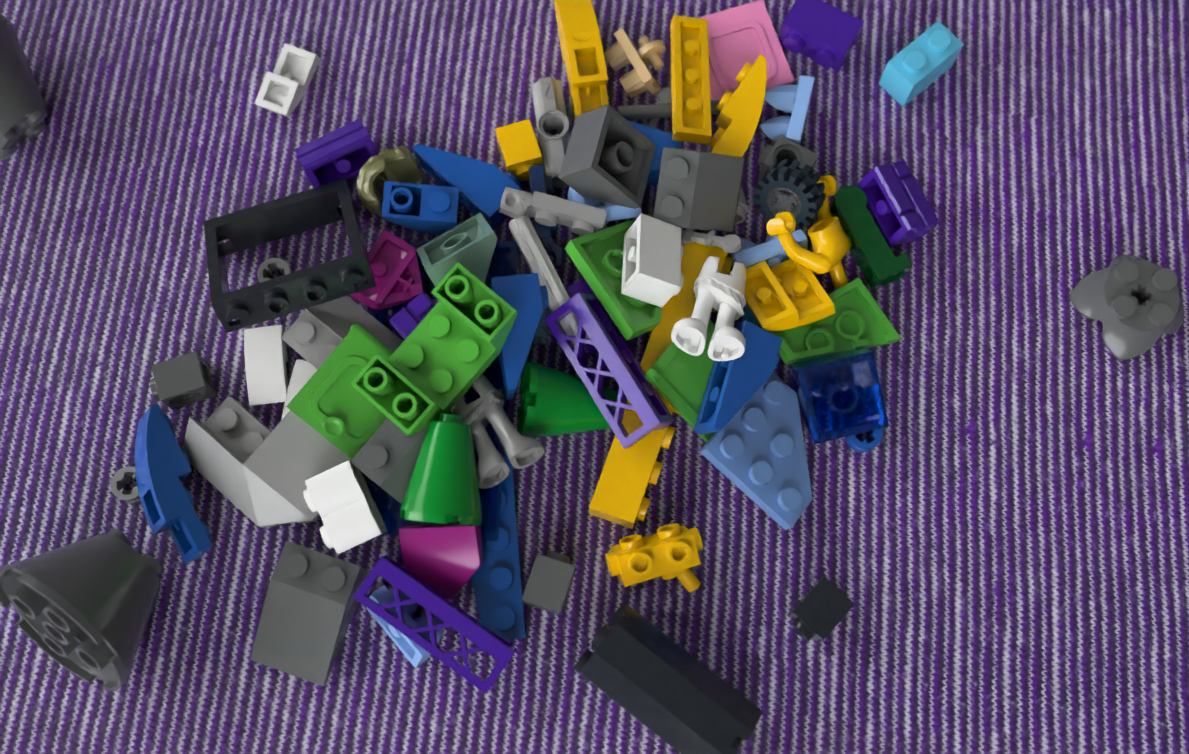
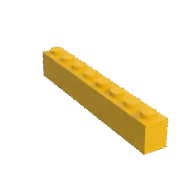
M693 242L683 244L684 253L681 259V274L684 276L683 285L680 292L676 296L673 295L660 308L662 310L661 322L652 330L640 364L645 374L673 342L671 332L675 323L683 318H691L696 302L693 290L694 282L698 278L709 256L719 257L718 273L729 275L733 258L727 257L728 253L723 251L721 247L705 246L704 244ZM655 388L671 415H673V412L679 414ZM624 408L622 424L630 435L644 424L636 411ZM668 426L663 430L652 431L627 449H624L616 435L614 436L589 506V514L630 529L634 528L636 519L644 521L651 499L644 496L649 483L657 484L663 463L658 462L657 458L661 447L669 449L675 432L674 427Z

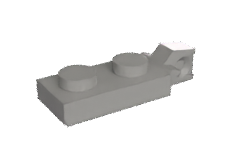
M509 187L504 189L499 211L514 219H518L523 215L535 217L534 220L537 223L545 226L565 225L571 227L572 232L583 236L602 230L607 215L604 209L537 191L531 194Z

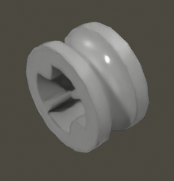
M270 258L260 265L257 277L259 282L270 280L268 278L269 275L274 276L272 273L274 270L279 269L282 275L293 273V271L284 260Z
M127 466L114 474L111 480V490L117 498L127 503L136 504L141 502L138 486L133 487L132 494L124 489V485L131 482L132 476L136 479L135 467Z

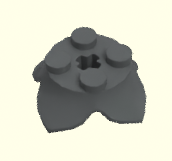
M1133 255L1115 257L1110 261L1109 267L1092 272L1084 277L1069 296L1079 313L1086 318L1102 322L1103 341L1108 350L1119 361L1142 355L1153 347L1162 334L1171 335L1177 332L1184 320V309L1181 297L1179 296L1178 278L1175 272Z

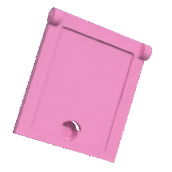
M757 0L699 17L700 19H708L711 101L721 100L727 90L734 93L740 84L735 80L746 62L753 65L760 54L766 58V89L794 83L795 80L764 0Z

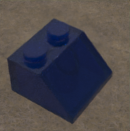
M859 347L789 365L794 391L798 397L799 408L813 444L889 426L873 351Z

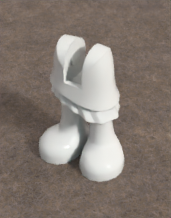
M709 256L694 282L693 290L696 302L691 318H683L675 323L671 332V339L685 353L693 356L701 355L707 339V327L711 311L714 308L718 312V316L708 347V357L714 361H730L741 357L745 351L746 340L743 334L734 328V322L744 315L743 308L746 305V268L744 263L735 261L729 275L718 273L720 258Z

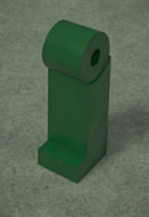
M845 186L837 192L831 204L830 213L832 217H838L844 232L849 236L851 240L849 251L871 291L904 278L913 266L906 253L895 257L866 208V194L856 186Z

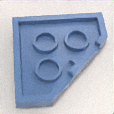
M773 372L725 427L712 435L700 450V453L784 530H787L794 526L813 498L797 393Z

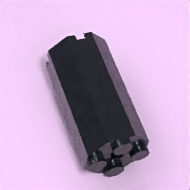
M623 602L609 620V623L614 627L612 628L606 623L591 642V647L595 652L593 653L587 649L573 669L679 754H737L738 751L736 749L743 740L746 741L764 711Z

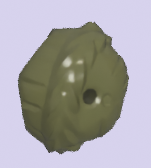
M402 145L394 149H385L378 155L369 158L359 171L356 188L357 196L363 206L372 215L381 216L385 181L425 185L426 181L424 173L418 168L414 155L406 146Z

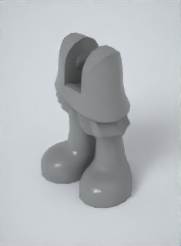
M482 373L472 385L476 394L480 395V398L467 405L465 402L466 398L463 395L451 411L453 415L464 416L463 424L471 425L473 445L478 456V463L476 465L479 488L486 489L505 480L510 472L506 461L496 449L485 429L489 422L498 435L514 468L521 469L534 464L543 456L545 450L540 441L519 434L503 410L505 401L501 398V393Z

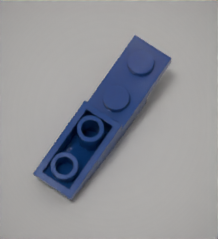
M154 404L149 407L139 420L135 439V474L139 496L153 534L156 535L169 530L184 563L187 564L199 559L213 546L211 534L207 525L200 521L193 507L194 502L190 491L182 485L185 478L192 472L190 458L187 452L180 448L173 434L174 429L170 418L163 414L159 404Z

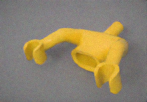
M826 175L821 176L817 182H824L825 189L822 193H826L823 205L817 213L818 222L807 231L812 242V252L801 247L795 241L792 233L795 230L796 221L791 212L776 214L775 218L768 221L766 230L770 236H777L790 259L817 274L829 272L834 288L839 289L848 284L841 260L849 252L851 240L844 232L838 217L831 216L828 196L836 194L837 182L834 176Z

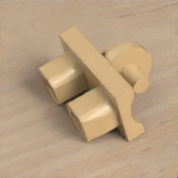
M621 28L614 33L617 42L604 52L605 58L615 72L630 62L633 65L634 69L619 79L626 93L631 98L646 90H649L652 95L656 94L661 88L647 65L652 64L655 70L663 67L664 63L661 57L666 51L664 43L661 40L650 41L647 36H643L638 40L641 46L638 51L624 29Z

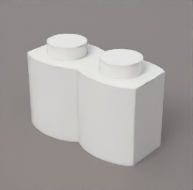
M348 460L305 480L307 490L303 491L309 509L313 513L318 511L322 518L324 526L320 527V533L325 545L329 549L334 548L337 554L387 532L382 516L371 497L364 476L351 463L352 460Z

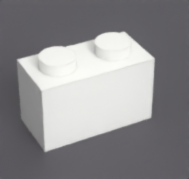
M642 213L624 234L621 294L662 308L673 295L676 296L680 292L684 281V276L681 274V259L684 253V246L681 244L680 227Z

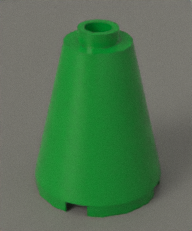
M536 362L525 364L519 394L522 395L521 407H517V431L520 435L539 438L611 429L581 378ZM603 386L602 392L605 397L617 401V391Z
M439 414L438 421H430L401 506L400 518L442 524L460 521V525H482L483 516L471 425L463 424L464 416Z

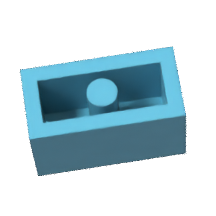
M937 21L888 61L878 84L904 107L952 67L964 44L942 23Z

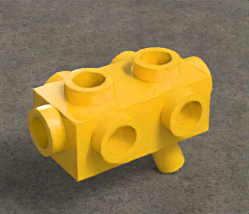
M672 523L659 527L657 533L642 537L640 534L629 535L621 538L619 544L611 546V552L605 554L611 577L617 576L624 587L657 577H662L663 580L677 577L689 593L695 591L701 584L690 569L691 567L701 565L698 551L703 550V544L696 527L688 529L684 525L680 526V524Z

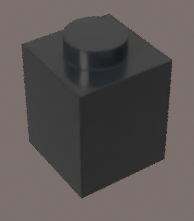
M824 576L809 589L787 616L793 621L790 625L791 628L807 642L813 639L817 643L823 641L855 603Z

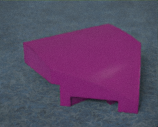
M384 229L368 252L376 287L348 296L373 311H379L412 301L421 292L424 293L416 249Z
M460 523L411 525L399 528L404 567L450 600H453L458 595L464 585L485 563L483 561L480 525H460Z

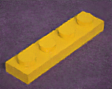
M673 15L670 23L672 137L676 141L708 144L712 137L708 19Z

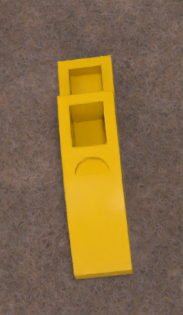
M554 0L562 60L566 65L575 123L576 116L609 104L606 87L608 75L592 1Z
M761 54L753 65L749 62L745 63L735 79L740 83L735 92L732 93L727 90L718 103L716 109L720 111V114L715 123L720 127L708 144L713 148L711 153L743 157L756 131L766 92V58Z

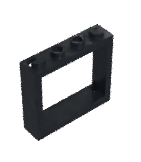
M346 178L203 221L211 305L226 333L376 287L357 206ZM340 220L345 221L352 251L351 255L238 290L229 291L226 255ZM230 239V241L222 243L223 240Z

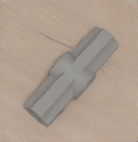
M552 77L540 78L536 83L531 84V93L545 176H552V184L555 188L569 187L559 178L570 140L569 120L566 114L561 80H555ZM551 130L561 131L558 135L547 134Z

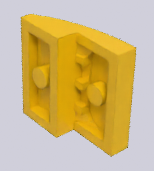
M788 259L771 268L764 260L746 269V304L762 329L768 332L792 329L835 314L834 303L813 272L792 259Z

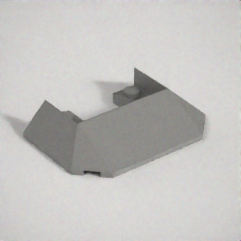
M348 296L306 308L281 337L284 342L316 369H319L348 335L351 325L357 322L393 352L404 342ZM231 396L224 400L204 424L189 417L182 447L190 458V464L261 528L274 527L277 524L315 522L320 515L318 511L313 513L305 501L303 491L307 490L305 480L348 460H352L291 410L271 431Z

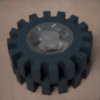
M786 159L782 160L779 165L777 162L774 163L765 172L753 192L756 194L753 197V204H759L756 208L758 215L763 212L766 214L762 219L763 221L768 223L778 213L791 212L796 221L795 230H802L804 226L807 227L811 224L826 198V193H822L825 189L824 182L817 183L821 176L817 172L813 175L808 173L812 168L811 166L806 164L802 169L799 167L800 161L794 160L789 166V161Z

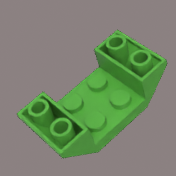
M458 262L431 292L439 302L390 358L385 360L377 353L350 383L410 437L427 427L430 421L438 420L439 414H447L500 354L518 315V312Z

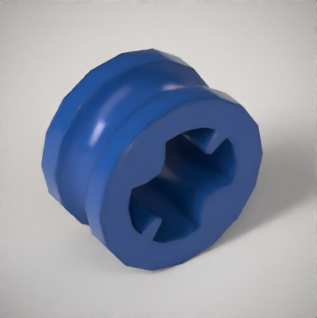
M868 415L855 418L846 428L845 440L848 446L859 453L873 450L880 443L883 436L880 423ZM857 426H861L862 430L865 427L871 430L872 433L869 436L870 443H866V439L860 442L856 438L859 432Z

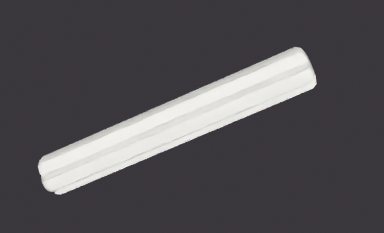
M521 216L518 219H513L509 222V229L531 272L538 273L540 286L546 285L548 306L553 313L567 302L570 297L529 217ZM572 311L559 322L567 335L577 337L579 320Z

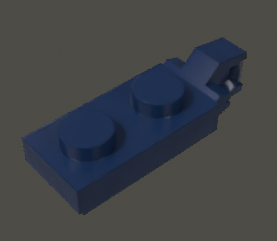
M543 165L530 166L531 194L537 191L554 196L552 176H544ZM534 220L535 231L554 268L560 269L562 264V247L551 238V234L558 233L557 224L553 227L545 226Z

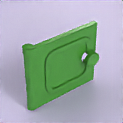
M710 319L707 327V339L701 355L693 356L687 354L672 342L645 374L646 380L659 391L693 429L714 360L708 357V347L715 329V325ZM715 432L700 434L699 436L707 443Z
M358 322L351 325L348 335L286 406L351 459L358 454L388 417L350 383L377 353L385 360H388L394 353Z

